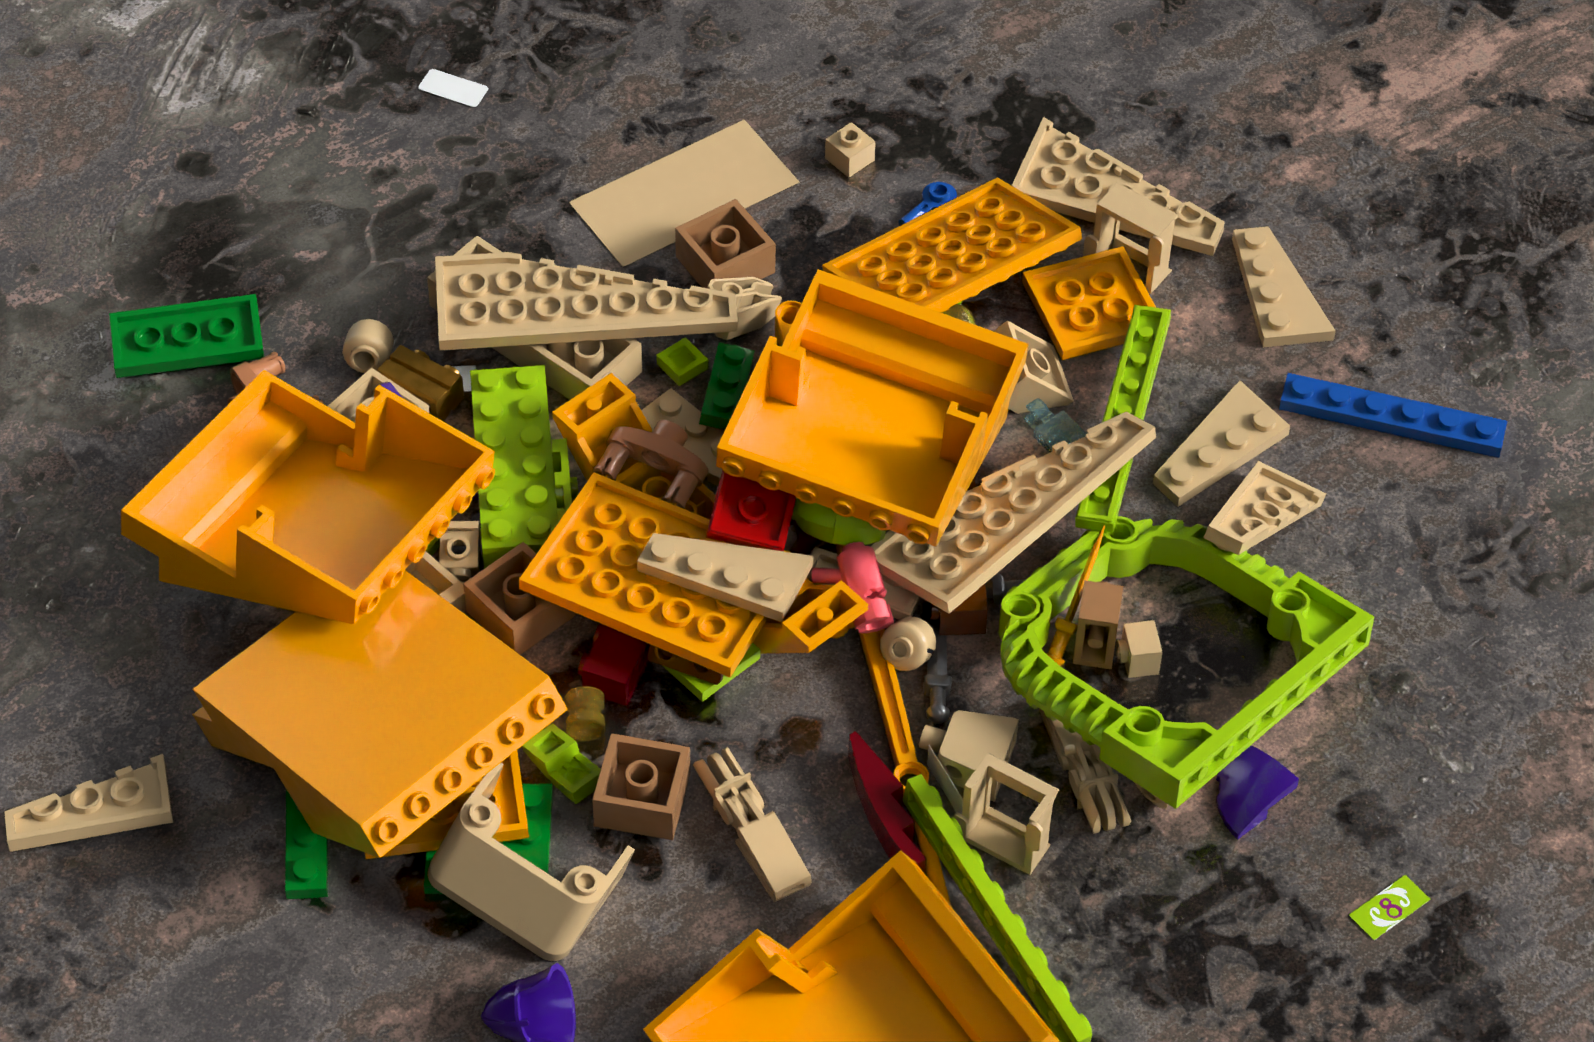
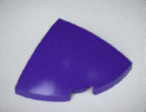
M1251 745L1217 774L1216 780L1219 782L1220 793L1216 796V804L1219 814L1226 827L1238 840L1267 818L1269 808L1297 788L1299 778L1270 755Z

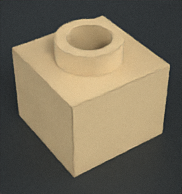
M851 122L826 138L825 159L847 177H851L875 161V141Z
M1154 620L1124 624L1122 639L1116 640L1117 659L1119 663H1125L1128 678L1159 675L1162 648Z

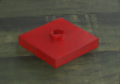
M722 470L706 538L734 545L784 552L796 496L779 489L769 490L761 486L757 481L743 476L734 477Z

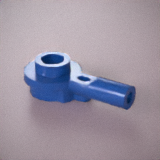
M946 182L928 184L923 189L922 202L898 221L899 226L957 198L956 189Z

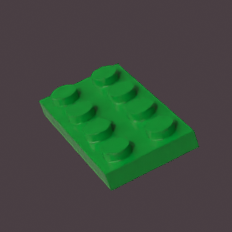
M256 294L109 313L116 378L249 361L264 357Z

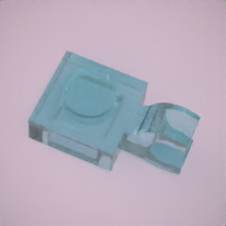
M1039 398L1026 405V408L1031 413L1026 415L1024 420L1031 428L1035 429L1033 437L1049 453L1053 452V445L1064 440L1070 444L1085 437L1087 434L1064 410L1054 415Z

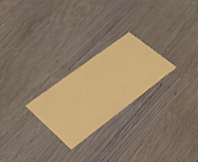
M742 120L582 195L569 203L621 266L624 267L674 243L675 228L734 199H737L744 208H747L799 183V180L745 120Z

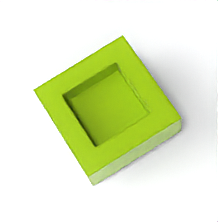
M686 337L656 354L657 365L678 386L708 369V358Z

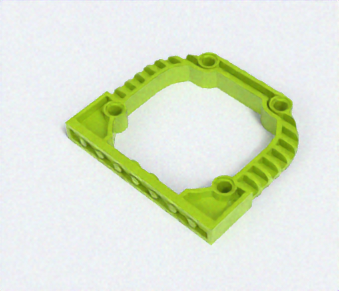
M1118 516L1114 532L1103 533L1099 552L1088 581L1100 582L1106 577H1130L1143 570L1149 564L1183 568L1204 577L1268 617L1267 630L1269 634L1281 641L1290 642L1296 657V665L1279 679L1271 680L1264 692L1254 700H1247L1240 709V712L1218 730L1205 722L1183 723L1164 721L1162 714L1154 708L1137 706L1127 709L1060 667L1042 650L1048 642L1050 620L1070 606L1089 554L1101 531L1086 530L1079 540L1070 547L1060 550L1053 560L1043 567H1038L1028 579L1019 586H1013L1006 593L1001 602L998 630L999 637L1002 640L1000 657L1003 673L1008 678L1015 693L1022 695L1026 699V703L1032 708L1043 710L1044 715L1050 720H1058L1063 723V728L1070 733L1077 732L1080 734L1082 740L1087 744H1095L1100 747L1099 760L1174 809H1177L1365 649L1370 642L1374 616L1299 571L1291 578H1288L1284 575L1282 568L1277 565L1270 567L1266 564L1265 558L1258 554L1252 556L1246 550L1237 555L1231 551L1219 549L1214 543L1204 539L1207 526L1196 524L1192 527H1186L1183 520L1174 519L1168 520L1163 525L1153 526L1151 518L1134 522L1129 518Z

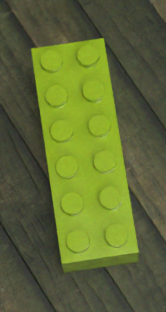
M545 365L470 370L475 440L495 451L493 468L495 469L494 478L486 489L480 488L478 490L484 569L522 542L527 544L537 554L558 524Z

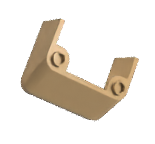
M500 763L484 776L462 806L431 860L428 878L435 889L539 957L548 961H558L570 953L618 884L635 849L628 845L607 876L587 865H580L571 869L562 882L547 874L492 838L501 823L499 808L494 802L489 800L504 765Z

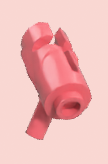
M863 542L847 544L837 556L839 569H812V583L837 584L842 580L868 603V610L853 621L855 630L858 629L859 633L880 631L894 623L890 605L886 604V600L882 599L885 598L887 592L873 547L865 546Z

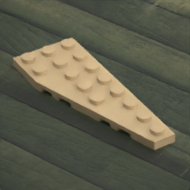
M512 252L435 257L440 350L738 331L735 293L692 285L690 289H681L667 286V281L653 279L652 283L634 280V275L583 265H578L577 268L556 266L554 260L541 258L540 262L524 260L521 254Z
M1124 412L1087 429L1086 436L1070 444L1064 440L1053 445V452L1038 459L1033 454L982 478L981 485L966 491L936 547L927 543H914L905 535L891 530L885 534L884 539L870 546L874 549L880 573L950 614L1156 438L1155 426L1128 412Z

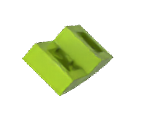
M552 723L522 746L523 751L537 768L575 804L595 791L601 768L579 752L577 742Z

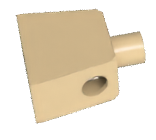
M958 710L953 713L947 731L925 725L921 734L919 748L928 750L930 745L933 752L939 753L938 760L953 784L964 788V785L987 753L1009 763L1017 741L1019 719ZM992 779L990 800L995 802L1001 783Z

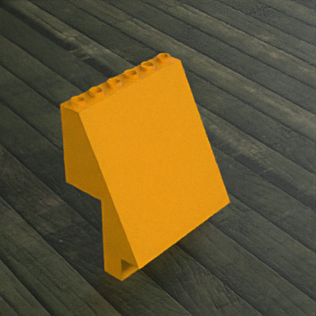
M818 269L782 346L777 345V338L769 336L717 446L716 467L721 468L731 476H743L757 481L761 486L769 490L779 489L795 495L802 502L808 504L817 503L831 508L840 516H853L864 520L876 529L883 531L891 530L905 535L914 543H927L936 547L1007 418L1010 398L1024 368L1029 344Z
M263 370L121 509V535L159 557V581L355 624L364 613L370 614L376 608L381 595L388 587L394 588L399 583L404 570L412 562L417 563L423 557L427 545L435 537L440 538L443 536L450 524V520L457 513L462 514L467 510L476 492L480 488L484 490L490 485L495 475V469L493 468L495 451L381 385L375 388L374 400L368 407L361 403L358 405L355 422Z
M404 570L399 583L394 588L388 587L381 595L376 608L370 614L364 613L355 624L294 612L193 688L203 707L192 715L211 746L274 768L313 833L381 858L568 709L547 674Z
M901 850L789 949L759 929H756L643 1028L652 1042H1060L916 862Z

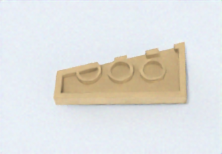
M164 754L150 758L151 764L133 770L131 765L115 771L116 777L94 784L92 780L78 784L72 793L62 797L54 793L4 811L9 851L24 850L173 823Z

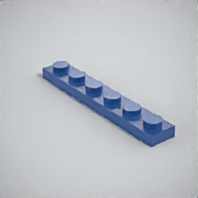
M1292 373L1287 374L1279 409L1497 458L1500 457L1507 421Z

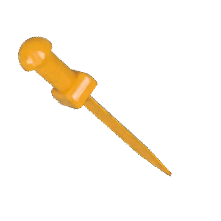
M1105 525L1089 554L1066 617L1058 616L1055 622L1057 630L1046 654L1059 666L1065 663L1066 660L1062 659L1070 640L1069 638L1077 631L1078 623L1074 622L1073 618L1082 597L1084 580L1088 581L1096 561Z

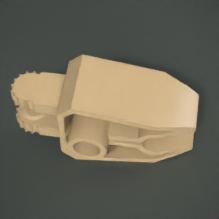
M755 277L711 279L707 287L708 289L735 293L738 331L714 333L716 337L725 340L762 328L775 317V310L782 300L781 296L771 295L773 289L771 283Z

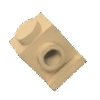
M450 521L446 532L440 537L439 563L459 581H468L471 576H475L480 572L481 529L479 521ZM454 546H466V550L462 554H454L452 552Z

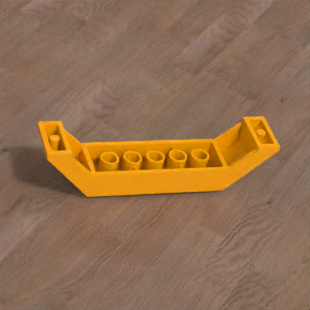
M612 373L552 412L558 429L563 438H567V445L587 481L607 448L606 441L615 427L626 426L649 432L653 431L636 402V395ZM630 458L625 461L616 477V481L662 499L675 476ZM702 483L701 486L694 489L685 505V509L710 519L716 495ZM806 578L783 622L768 618L753 643L761 649V654L810 653L868 610V603L842 580L835 585L813 584Z

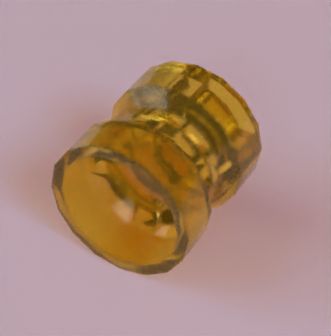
M580 686L568 691L565 695V705L569 714L566 718V733L578 741H592L603 736L606 732L605 717L602 714L605 709L603 692L590 686Z

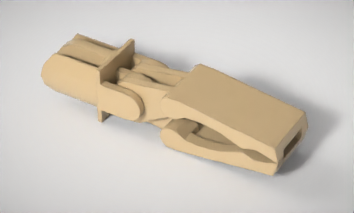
M1039 708L1062 770H1069V781L1077 799V809L1083 808L1093 834L1100 832V823L1105 831L1115 829L1116 818L1120 827L1129 826L1131 823L1130 815L1117 787L1118 774H1114L1109 765L1099 760L1100 747L1095 744H1087L1082 740L1080 734L1077 732L1070 733L1063 728V723L1058 720H1050L1044 715V711Z
M728 747L722 749L721 755L718 753L709 755L707 757L708 765L703 759L695 761L693 764L694 769L713 798L714 811L718 810L724 822L736 828L739 837L735 841L736 845L773 902H777L810 886L812 883L811 875L780 820L773 811L764 815L762 810L764 809V802L751 781V773L745 774L730 749Z

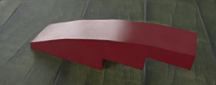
M854 731L849 734L848 758L856 791L869 824L890 859L901 850L914 860L925 874L926 857L913 843L915 821L902 807L904 786L861 736Z

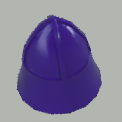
M556 963L541 972L504 985L487 1001L481 1014V1020L494 1033L513 1042H574L576 1009L568 975L564 968Z

